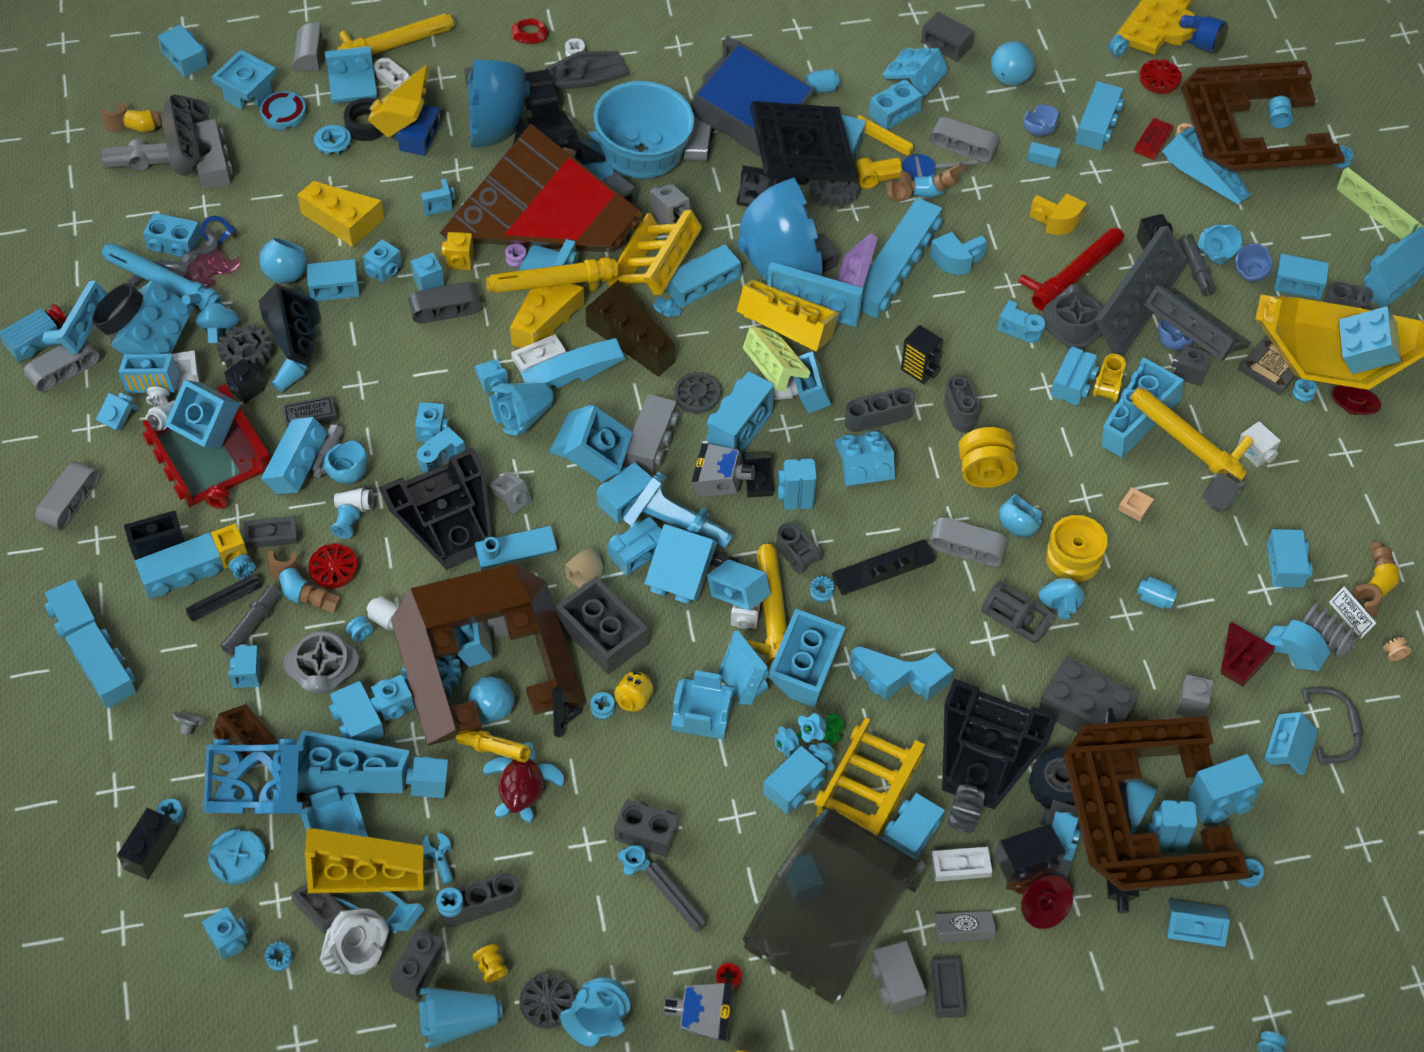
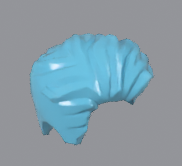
M1217 224L1204 229L1197 245L1211 261L1217 264H1224L1232 259L1241 249L1243 239L1237 227Z

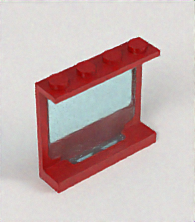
M226 384L217 387L218 392L235 400ZM240 406L221 449L203 447L168 427L165 430L155 431L150 426L148 420L142 421L145 428L142 436L147 446L153 445L155 450H152L157 463L164 464L163 472L169 482L174 481L176 485L173 488L178 499H184L188 507L204 501L209 486L217 485L218 488L221 486V489L224 487L226 488L225 490H228L264 473L270 462L269 453Z

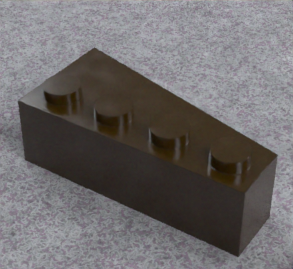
M619 280L586 307V326L605 340L616 338L625 354L656 376L660 377L675 363V344Z

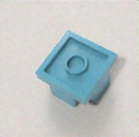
M239 50L211 78L213 84L222 88L225 101L242 109L245 106L244 100L249 101L253 98L254 104L259 107L262 101L272 94L270 82L277 75V71L274 66Z
M696 670L694 680L682 678L678 681L674 698L671 730L724 740L735 688L723 686L721 684L722 676L715 673Z
M337 787L311 795L312 806L302 809V814H300L306 833L307 828L368 837L355 795L349 793L339 796Z

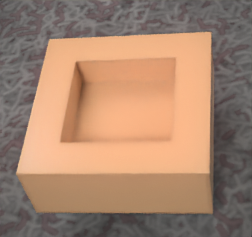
M1131 487L1119 504L1118 510L1141 522L1152 506L1154 499Z

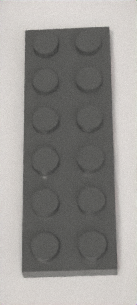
M1162 226L1158 229L1094 320L1113 354L1123 357L1154 313L1144 304L1155 286L1162 285L1169 290L1188 264L1168 226Z

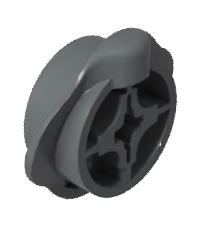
M1072 284L1045 306L1042 318L1045 320V329L1069 349L1073 346L1084 350L1102 335L1094 320L1104 305L1087 293L1079 284Z

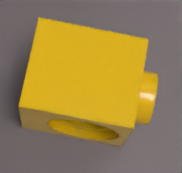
M236 523L211 532L224 569L229 568V563L234 557L247 554L244 541Z

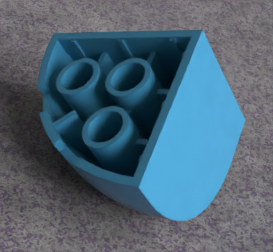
M473 60L468 78L471 147H487L500 143L508 138L517 128L523 114L525 95H529V81H525V70L522 67L503 61Z
M795 178L780 182L760 194L749 205L741 219L740 237L737 239L738 247L741 252H745L752 265L766 276H768V267L771 262L822 276L821 252L817 251V245L814 240L818 238L813 218L808 219L805 207L807 202Z

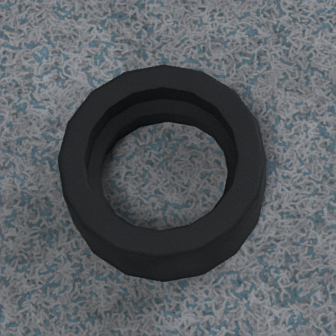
M360 98L346 106L344 110L345 128L355 140L372 141L383 135L372 123L360 125L353 122L359 116L371 114L370 108L376 99Z

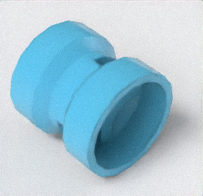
M1285 96L1271 99L1268 104L1271 125L1275 128L1290 126L1294 120L1291 111V100Z

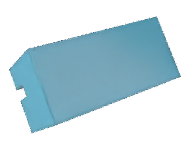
M1032 142L1027 161L1056 168L1061 149Z

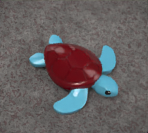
M525 742L524 745L530 746L529 749H531L528 761L522 763L507 757H498L486 763L483 772L485 775L501 773L498 791L503 803L496 808V817L503 818L510 812H520L521 819L531 823L533 812L530 806L542 794L543 779L562 787L564 776L551 764L536 765L533 762L536 757L535 747L533 743Z

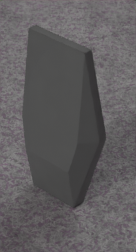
M618 51L576 52L546 67L550 71L555 89L592 87L629 76V71Z

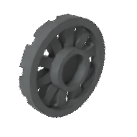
M694 372L686 374L677 381L674 388L677 404L684 411H690L693 414L711 411L720 400L721 390L719 383L712 376L705 373Z
M543 973L530 979L520 993V1009L524 1018L533 1026L543 1029L560 1026V1017L554 1020L552 1013L555 1012L560 1016L563 1011L559 1006L569 1009L575 1001L571 985L563 977L556 974ZM548 981H554L550 989H548ZM542 982L543 990H541L536 984ZM559 985H562V986L565 987V988H563V989L557 991ZM531 989L536 995L527 994V992ZM566 995H569V996H570V998H569L568 1000H567V999H561V997H563V996H566ZM526 1001L534 1002L527 1006L524 1005ZM537 1009V1012L534 1016L529 1015L530 1012ZM545 1014L547 1019L545 1022H540L542 1015Z

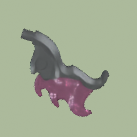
M206 229L205 235L209 238L208 242L185 253L180 261L158 260L152 262L192 282L198 281L205 286H212L216 284V281L211 280L210 277L216 274H228L235 271L239 265V256H236L233 260L224 259L217 249L219 243L216 235L210 229ZM133 275L128 279V282L135 287L142 280H146Z

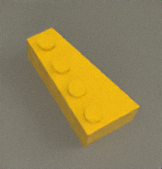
M753 279L743 285L736 311L745 318L754 320L816 352L832 340L840 312Z
M307 828L305 861L308 893L424 891V846Z

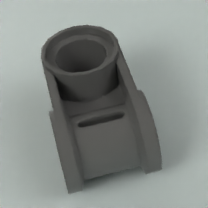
M1335 282L1331 285L1324 302L1372 310L1370 301L1373 298V291L1366 286Z
M784 523L778 528L776 549L797 573H803L808 565L814 561L819 562L822 559L821 551L817 545L797 525Z

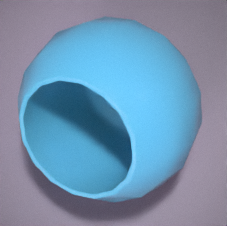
M1009 41L999 46L991 59V69L994 77L1000 83L1007 86L1023 84L1029 80L1035 70L1036 63L1033 52L1028 46L1020 42Z
M273 238L264 245L260 252L259 263L261 270L273 282L279 284L293 283L303 275L307 268L308 258L304 248L289 241Z

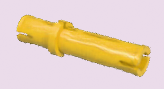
M484 730L472 731L456 736L458 744L473 747L475 751L481 753L491 752L522 763L528 761L531 755L530 746L492 736L490 732Z

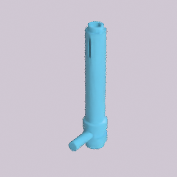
M107 243L102 249L101 254L106 261L149 282L151 280L156 281L173 294L181 297L185 305L199 306V309L203 310L210 304L222 303V296L218 294V291L212 288L207 289L204 284L198 281L192 282L115 243Z

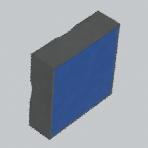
M737 43L694 94L690 106L694 117L715 130L729 135L737 143L761 157L750 111L751 102L761 101L809 105L815 88L742 44Z

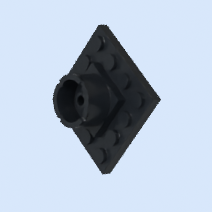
M761 101L751 102L750 111L765 176L786 177L788 180L795 178L798 185L809 183V179L855 181L857 173L840 107Z

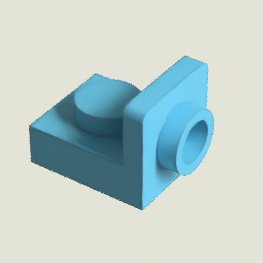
M446 178L441 179L442 189L421 193L425 216L453 210L452 200H455L453 187H448Z
M498 358L475 366V372L485 394L492 392V387L508 383L507 371L505 368H502Z

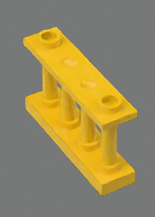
M684 210L677 223L657 224L651 213H647L616 262L618 268L617 278L607 281L608 284L611 286L619 280L626 288L628 284L647 283L654 295H662L702 229L692 210ZM670 233L666 240H656L659 234ZM649 250H659L656 257H645ZM639 267H649L646 273L635 274Z
M865 717L861 726H855L850 737L852 743L826 790H820L814 805L817 806L816 817L822 819L828 808L864 825L865 829L868 830L866 841L877 845L923 758L925 744L915 740L911 749L898 747L868 733L870 719ZM862 743H866L900 759V763L903 764L899 771L896 769L892 771L857 755V752ZM852 764L889 781L888 784L891 787L888 792L883 791L880 793L845 777V774ZM841 786L877 803L876 806L879 809L876 815L872 813L867 815L833 799L838 787Z

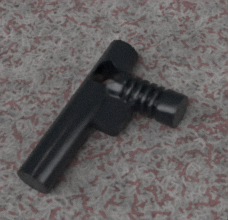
M555 687L552 690L553 729L555 737H562L565 734L564 726L579 716L581 710L578 706H573L569 709V705L564 704L563 688Z

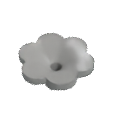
M173 712L172 714L174 720L182 723L181 733L191 735L193 725L206 724L204 717L186 712Z

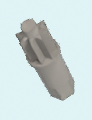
M337 424L330 425L328 435L311 467L314 473L313 476L316 478H320L321 475L324 477L327 474L323 468L325 454L339 444L343 428Z

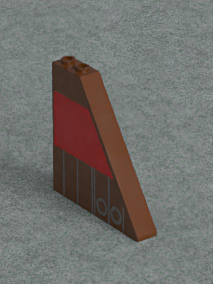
M530 124L441 230L440 234L446 240L448 232L472 233L473 243L521 244L525 247L534 245L554 249H562L566 239L576 242V250L612 253L615 248L619 249L626 241L625 236L630 230L634 231L637 229L642 221L640 219L642 215L640 210Z

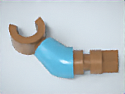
M959 163L945 170L943 174L915 177L914 180H912L909 173L901 171L900 182L893 180L887 182V195L889 199L897 202L909 199L912 192L915 196L925 198L938 197L944 194L949 186L952 187L958 184V174L967 170L963 163Z
M272 549L269 550V574L272 578L280 580L283 594L286 598L297 604L302 602L309 604L312 602V606L332 613L337 610L340 597L328 593L327 590L321 588L315 590V586L309 585V582L304 580L297 571L296 553L290 554L291 558L289 561L280 562L277 561V553Z

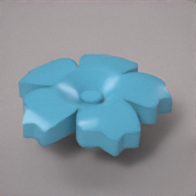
M657 297L653 305L656 311L663 313L667 317L680 316L682 310L676 307L677 303L672 299L665 301L663 298Z

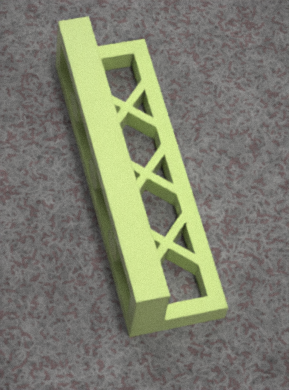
M1347 167L1343 170L1337 190L1402 240L1423 227L1415 218Z
M749 327L743 349L767 380L774 384L775 390L785 392L790 376L809 378V369L778 332L770 329Z

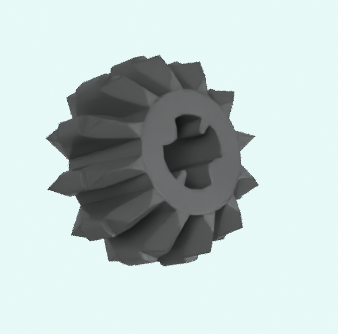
M963 784L957 788L949 813V827L962 833L967 832L971 834L975 831L985 799L982 790Z

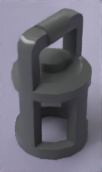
M999 581L992 588L981 609L982 613L1032 643H1037L1046 634L1054 619L1051 611L1002 581ZM1035 610L1046 618L1040 622L1034 631L1035 633L1030 634L1023 628L1025 625L1029 626L1035 617L1033 615Z

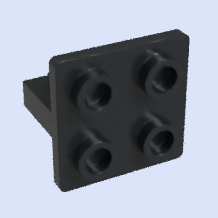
M743 165L736 204L749 207L764 191L780 182L788 180V178L765 176L764 169Z

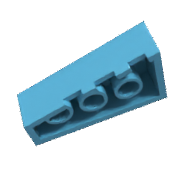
M1143 357L1139 368L1132 375L1127 389L1125 388L1121 394L1119 403L1115 405L1103 426L1102 447L1123 458L1156 425L1153 420L1132 404L1133 401L1130 399V396L1138 387L1146 388L1170 409H1173L1182 400L1184 379Z
M302 730L296 745H304V751H299L297 793H319L337 787L339 793H403L406 786L407 769L410 768V750Z

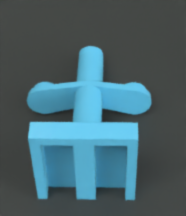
M659 471L651 479L623 519L632 526L641 513L644 512L688 532L713 539L723 548L726 547L733 537L729 533L730 531L707 519L710 514L706 511V508L702 507L697 514L667 497L663 491V482L667 477Z

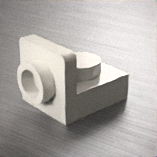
M761 602L750 611L733 605L731 626H737L741 629H757Z

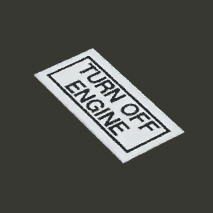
M1345 587L1329 601L1351 628H1355L1354 632L1357 635L1362 634L1361 638L1376 624L1373 618Z

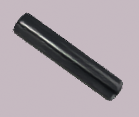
M252 574L187 607L186 613L191 621H196L259 589L261 583L258 577Z

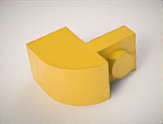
M1068 193L1064 195L1058 205L1036 195L1032 200L1029 216L1046 224V233L1064 235L1074 231L1084 219L1087 203Z

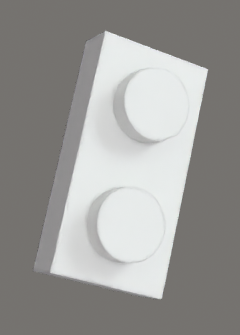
M554 334L511 352V356L519 371L523 373L546 360L566 353V350Z
M988 847L932 851L931 859L935 882L988 878L992 876Z

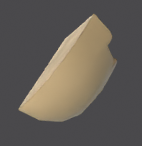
M594 548L584 549L565 564L566 578L579 589L596 576L600 579L604 569L601 556Z

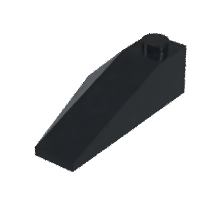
M275 283L259 300L262 319L287 359L308 367L311 364L314 347L312 339L316 336L314 327L319 318L315 299Z

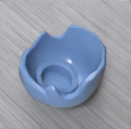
M1037 105L1034 112L1030 113V110L1026 112L1023 126L1031 135L1039 137L1048 136L1056 130L1060 113L1052 106Z
M1258 243L1247 244L1236 255V269L1242 279L1249 282H1257L1270 275L1273 268V260L1267 247Z
M1164 319L1160 320L1158 336L1160 343L1165 348L1182 350L1184 345L1191 346L1194 343L1193 340Z

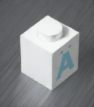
M1260 421L1241 433L1237 446L1246 435L1254 440L1244 456L1257 468L1265 462H1272L1278 455L1277 449L1281 440Z

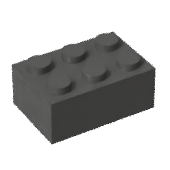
M597 576L555 606L561 628L607 675L649 644L648 627Z
M1066 656L1042 695L1038 709L1057 715V723L1078 733L1084 724L1105 723L1106 711L1109 708L1113 710L1115 722H1127L1135 709L1139 693Z

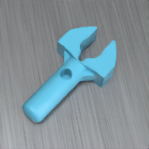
M437 832V838L440 843L439 850L430 846L428 836H426L422 843V846H424V858L435 860L442 882L449 884L453 881V876L445 855L452 848L449 838Z

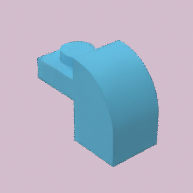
M950 232L932 240L930 257L939 268L947 273L955 275L970 273L973 262H978L985 257L987 241L983 236H979L962 244L953 232Z
M1292 620L1288 626L1274 625L1264 641L1275 646L1274 652L1288 653L1296 669L1319 671L1331 653L1319 632L1308 624L1297 620Z

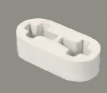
M388 58L379 59L374 64L376 77L392 90L409 77V74Z

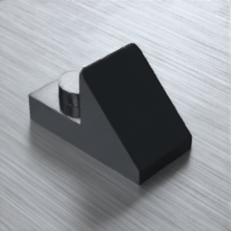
M743 453L744 464L755 466L754 480H745L747 498L773 496L770 470L771 457L769 453Z

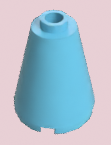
M428 987L420 990V995L425 994V1001L419 1002V1015L422 1036H428L429 1042L424 1043L427 1049L495 1026L498 1019L502 1018L501 1001H496L494 995Z

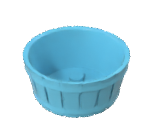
M632 81L617 85L600 97L594 109L595 131L604 153L605 161L615 171L637 179L655 178L671 171L682 158L684 148L691 137L694 126V115L687 100L672 88L650 81ZM640 144H644V147L648 148V150L639 152L635 146L638 147Z

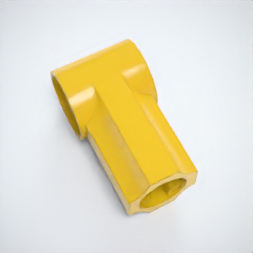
M862 158L854 163L857 173L856 177L859 178L858 182L863 189L873 188L879 181L900 178V172L902 171L899 158L875 162L870 158Z

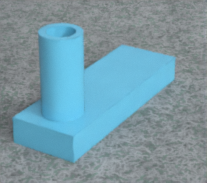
M89 281L60 330L44 332V343L46 345L62 344L71 354L79 353L94 327L92 323L93 313L108 293L96 281Z
M551 526L498 538L488 537L484 541L475 543L481 570L557 552Z

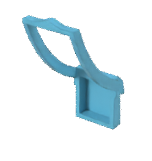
M389 891L381 892L398 904L386 920L389 928L388 931L391 933L409 931L425 909L420 903H404V901ZM332 896L342 906L351 910L361 909L347 901Z

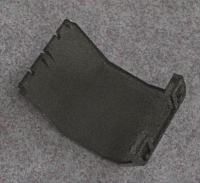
M825 809L808 826L775 874L743 937L745 942L744 949L759 959H762L765 955L767 957V964L785 975L790 971V978L808 990H811L812 986L816 988V995L833 1004L835 1000H840L844 996L874 936L905 889L908 888L915 893L919 888L925 874V864L923 860L845 812L838 809Z

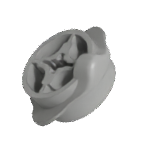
M327 630L316 631L305 636L287 652L284 658L286 673L296 680L304 690L314 694L332 691L341 685L346 678L350 677L359 665V657L356 650L348 645L338 634ZM327 648H335L342 655L327 651ZM322 654H323L324 660L322 661L321 669H319V665H318V664H320V660H322ZM300 668L316 673V676H308ZM336 671L330 676H327L330 672Z

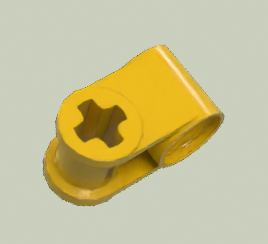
M1109 354L1105 357L1100 375H1098L1095 383L1093 397L1098 395L1112 399L1114 403L1117 402L1126 366V361L1121 355Z

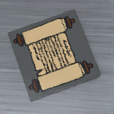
M1267 335L1245 358L1238 369L1279 395L1296 377Z

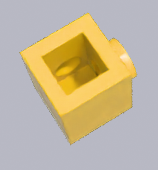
M448 232L447 241L442 243V256H446L447 269L471 270L474 255L472 233Z

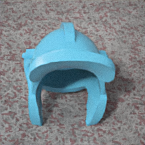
M596 978L584 983L583 989L579 991L575 1001L572 1003V1007L561 1012L559 1016L562 1026L574 1040L584 1046L591 1047L598 1043L600 1037L607 1035L616 1037L625 1031L626 1027L622 1019L629 1013L631 1006L630 996L622 983L611 978Z

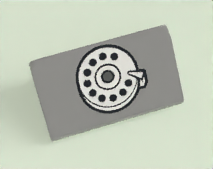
M991 911L934 914L937 943L995 939L996 926Z

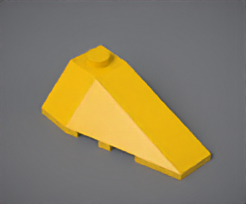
M425 65L414 72L381 100H376L372 104L368 121L386 137L392 136L417 120L424 104V99L421 98V95L423 96L426 93V88L423 86L428 81L430 67Z

